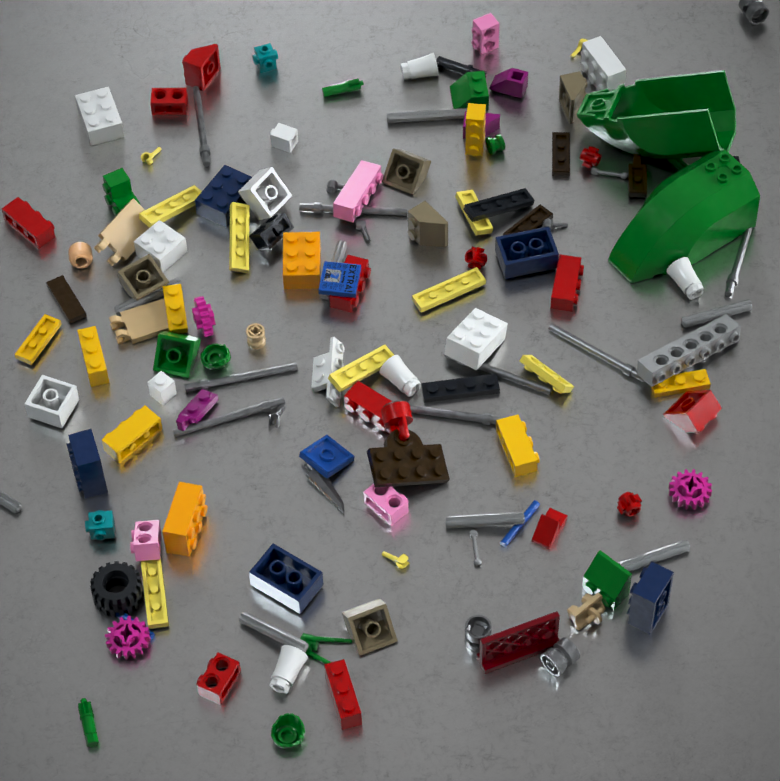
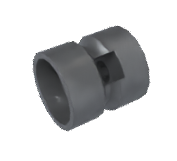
M740 0L739 8L753 25L762 23L769 15V9L762 0Z
M474 615L468 618L465 623V644L473 652H480V639L492 635L491 621L487 617Z
M566 637L561 638L554 644L553 648L548 649L541 655L542 663L554 676H559L566 670L568 665L571 666L580 659L579 650Z

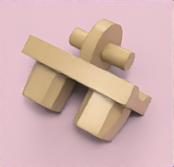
M587 593L582 597V605L580 607L572 605L567 609L568 616L573 621L575 629L579 631L592 621L595 624L602 622L601 614L606 609L602 603L603 597L601 594L596 593L593 596Z

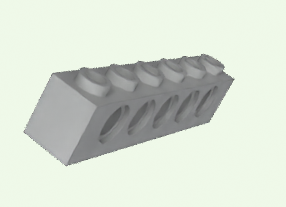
M725 314L639 359L637 375L653 387L740 340L741 325Z

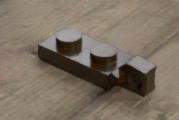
M634 154L633 164L629 163L628 165L629 197L647 198V166L641 164L640 154Z

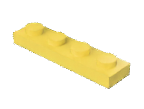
M193 185L139 213V219L148 227L153 226L159 220L165 222L195 206V199L202 191Z
M236 202L230 204L229 270L247 273L249 271L250 205Z
M476 267L412 295V300L422 313L485 285L486 279Z
M383 345L331 373L328 380L341 392L354 385L357 381H361L380 371L382 365L394 354L386 345Z
M160 555L158 560L141 561L149 629L169 626Z

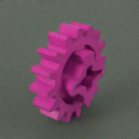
M203 296L194 298L195 307L192 308V313L197 330L201 329L204 337L212 336V326L216 325L211 305L210 303L206 304Z
M685 469L684 474L678 471L677 477L672 476L671 482H669V496H672V502L678 501V507L685 505V510H688L689 506H692L693 510H696L697 505L702 508L704 502H709L712 494V483H708V477H702V472L695 474V469L691 473Z
M128 616L127 620L120 617L119 623L113 621L114 627L107 628L109 633L105 634L107 648H109L112 655L116 653L118 659L122 655H124L125 660H128L130 655L135 659L136 653L142 655V648L148 649L149 647L147 643L151 641L149 628L146 627L144 621L140 622L138 617L134 620H131V616Z

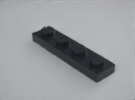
M523 188L465 204L463 210L470 220L475 222L532 206L535 200L527 189Z
M497 374L421 383L424 403L500 393Z

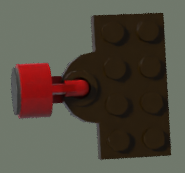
M400 400L384 405L381 413L384 426L390 430V434L385 439L384 447L369 448L367 450L375 487L447 483L450 478L441 444L423 445L420 437L408 429V425L413 422L410 404Z

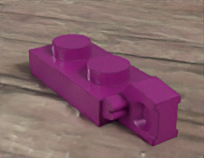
M201 389L178 415L176 420L177 429L185 431L191 423L197 424L216 404L218 394Z

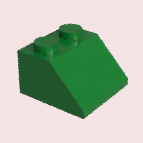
M484 71L467 72L450 85L453 109L468 108V103L486 104V111L489 110V94Z
M168 331L159 333L153 371H162L167 374L190 378L198 358L201 338Z
M600 550L583 576L582 587L590 595L601 594L603 605L615 610L629 595L632 573Z

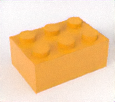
M320 232L283 233L284 289L319 288L321 280Z
M185 482L178 483L162 531L166 553L190 557L191 551L195 550L197 544L196 535L201 532V520L203 516H206L208 508L205 505L206 494H203L201 485Z

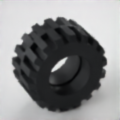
M114 561V564L109 562L106 563L105 567H99V572L95 571L93 574L94 578H91L90 581L91 593L97 609L100 612L103 611V614L106 616L111 614V617H116L118 612L122 616L124 615L123 612L129 615L133 609L137 610L139 608L138 604L142 603V597L144 596L139 571L135 570L133 565L128 566L127 562L119 564V561ZM114 586L126 587L118 593L108 592Z

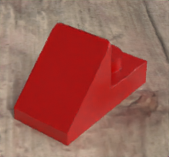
M549 508L546 515L542 514L540 516L531 541L550 549L566 523L568 515Z

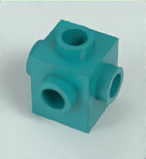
M271 43L254 47L255 54L252 57L260 73L277 69L276 59H278V53L276 49L272 48Z
M98 510L88 513L89 520L85 521L86 533H90L91 540L115 538V520L112 510Z

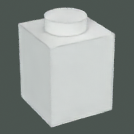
M278 123L275 129L273 128L270 132L272 147L291 153L298 142V130Z
M162 371L147 382L150 396L162 406L177 395L175 381Z

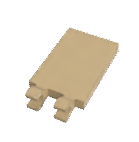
M134 198L125 205L98 235L101 241L94 249L100 253L108 246L114 252L107 260L111 266L120 259L123 262L127 260L135 251L134 241L150 228L139 219V213L145 211V209Z
M164 298L120 312L121 316L113 315L109 317L112 330H116L115 334L118 344L129 340L134 344L156 337L161 332H169Z

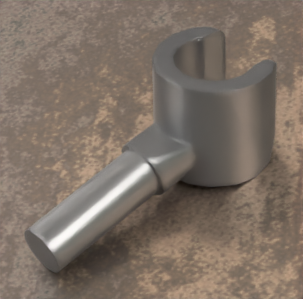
M330 180L326 192L334 194L336 189H343L345 185L338 184L335 180Z
M356 219V230H362L366 242H370L371 240L366 229V220Z
M545 219L542 228L549 226L550 231H552V228L568 227V223H556L551 219Z
M282 405L275 414L269 415L268 426L276 424L275 428L280 427V416L285 406Z

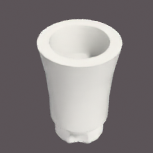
M434 53L407 61V63H401L404 80L439 76Z
M680 258L667 268V274L677 283L690 300L703 294L704 287L693 270L689 258Z
M399 355L390 357L380 368V375L388 379L408 397L413 396L421 388V383L404 364Z
M290 645L281 646L280 655L269 686L276 692L287 694L290 687L293 686L302 666L307 661V654Z

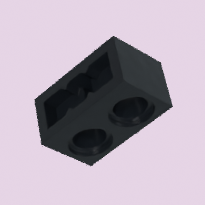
M285 213L274 214L249 237L258 250L271 249L283 238V233L290 232L294 226Z

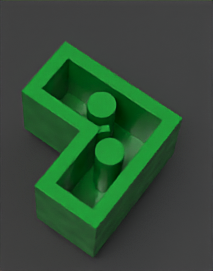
M123 168L103 175L104 183L102 187L106 193L104 198L107 205L112 206L115 216L133 198L140 204L132 192L130 178Z

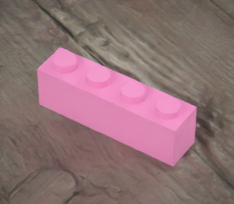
M361 160L333 203V217L354 222L357 216L361 215L362 208L368 204L369 197L375 193L378 183L381 184L383 180L381 165Z

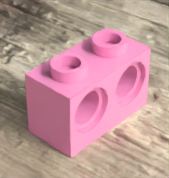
M489 13L474 19L472 28L473 40L471 41L473 48L477 49L481 55L499 48V22Z
M372 484L363 492L364 503L390 526L394 525L409 512L408 499L403 494H399L393 486L375 487Z
M160 521L135 522V530H131V554L135 553L136 561L160 559L162 541Z

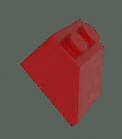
M217 44L191 49L184 56L182 64L186 85L190 87L198 86L201 91H204L221 69Z
M711 390L686 391L663 416L686 433H699L705 429V425L709 421L717 417V413L722 407Z

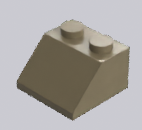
M580 71L560 75L559 102L569 124H573L576 120L577 112L586 95L585 88L588 86L586 78H583Z
M393 148L382 183L414 195L427 176L431 160L403 149Z
M423 201L408 211V236L411 240H415L422 246H448V222L430 204Z
M150 254L118 271L120 284L127 294L135 300H139L169 283Z
M380 598L342 612L347 631L359 656L398 642L387 605Z

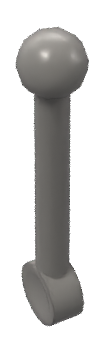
M597 168L591 169L592 175L603 174L621 177L622 179L628 178L626 172L621 174L600 171Z
M473 529L470 530L469 535L473 541L474 564L480 566L482 561L479 559L477 531Z

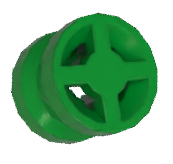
M501 134L485 139L487 150L491 155L495 154L496 151L505 150V142Z

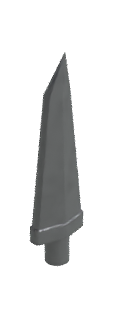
M307 463L305 467L309 472L306 473V477L344 514V502L329 478L326 479Z

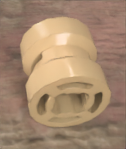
M258 323L249 325L246 329L248 346L252 349H261L266 343L265 329Z

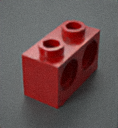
M152 88L150 101L152 115H187V88Z
M217 652L216 656L209 660L204 675L201 674L197 680L196 686L199 695L221 705L241 673L240 662ZM220 668H226L224 671H219ZM212 684H215V685H216L215 687H212V688L208 687L209 685H212Z

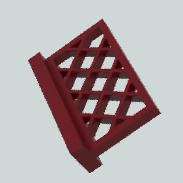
M556 611L480 639V653H477L476 658L484 674L537 656L553 648L554 644L559 641V613Z

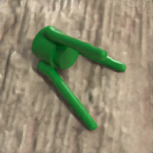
M303 633L300 638L309 644L305 652L307 656H311L324 664L331 662L313 653V650L317 651L320 641L352 643L351 639L321 637Z

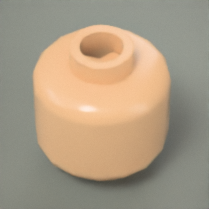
M76 242L70 246L68 255L70 264L73 267L84 269L91 265L93 261L92 249L87 243Z

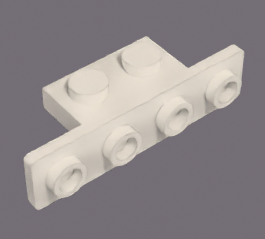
M331 337L329 352L313 359L311 389L315 392L327 389V400L337 408L340 407L342 395L328 380V377L331 373L344 366L343 353L345 349L341 342L335 337Z

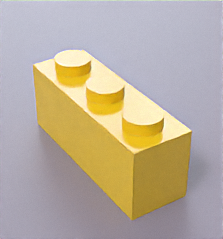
M468 103L465 155L483 156L486 104Z
M96 326L77 330L91 387L109 383Z
M144 405L141 409L136 410L127 420L122 421L112 432L104 436L102 439L104 451L120 464L162 430L161 418Z
M518 414L496 420V433L514 477L536 472L537 463H540L537 451L534 452L532 448V438L526 434V424L524 421H521Z

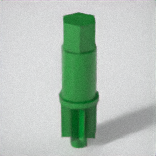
M357 78L322 88L323 96L325 98L359 90L364 83L363 80L359 81Z
M82 698L80 700L81 703H78L80 721L82 722L86 745L92 748L98 746L99 743L91 701L87 702L86 698Z

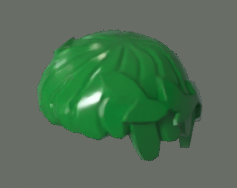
M211 344L206 346L201 352L202 364L210 370L221 369L231 360L230 351L226 348L225 344Z
M293 713L280 715L271 729L273 742L283 749L298 746L305 736V727L302 720Z

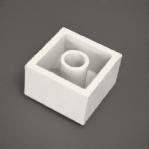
M272 167L259 170L238 191L246 204L250 205L251 211L258 220L271 218L292 196Z
M160 220L134 241L136 256L143 258L150 254L163 273L188 252L186 238Z
M42 375L25 402L27 416L63 428L79 401L77 386Z

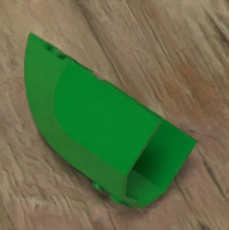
M725 70L635 80V84L625 86V84H620L614 90L609 91L606 88L585 95L577 112V117L581 122L607 143L623 151L654 159L704 157L710 152L726 150L729 153L736 135V107Z
M726 150L710 152L668 177L652 191L621 234L610 253L608 262L632 284L651 279L657 274L663 273L666 275L667 268L674 261L683 257L689 258L691 265L741 236L748 228L756 227L760 193L751 173Z

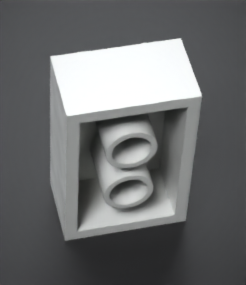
M599 36L583 42L580 68L582 72L586 73L590 83L595 85L597 91L606 88L610 91L617 89L620 84H625L626 69L604 39Z
M109 86L75 95L77 109L90 146L124 137L122 121Z
M475 308L447 337L444 355L477 370L505 340L508 323Z

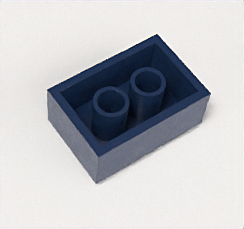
M224 165L195 199L197 214L227 228L230 225V204L232 202L246 204L238 191L252 177Z
M549 226L498 236L495 239V252L505 279L557 268L559 253Z
M92 429L69 434L70 443H66L79 492H83L85 499L108 493Z
M274 543L249 571L250 584L299 614L324 585L322 571Z
M652 561L648 568H643L639 577L641 578L638 583L635 582L630 590L632 596L628 602L630 605L627 611V615H629L628 624L651 634L669 604L673 571Z

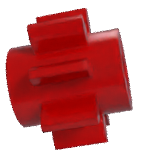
M589 146L588 149L584 148L580 155V160L583 161L582 166L592 169L593 166L597 167L599 165L602 155L598 153V148Z
M472 246L466 252L465 262L469 263L468 268L473 269L477 267L480 270L481 267L485 266L487 263V254L483 253L485 249Z
M625 492L618 498L617 509L621 515L625 513L626 516H634L640 512L642 500L638 494L634 495L631 492Z

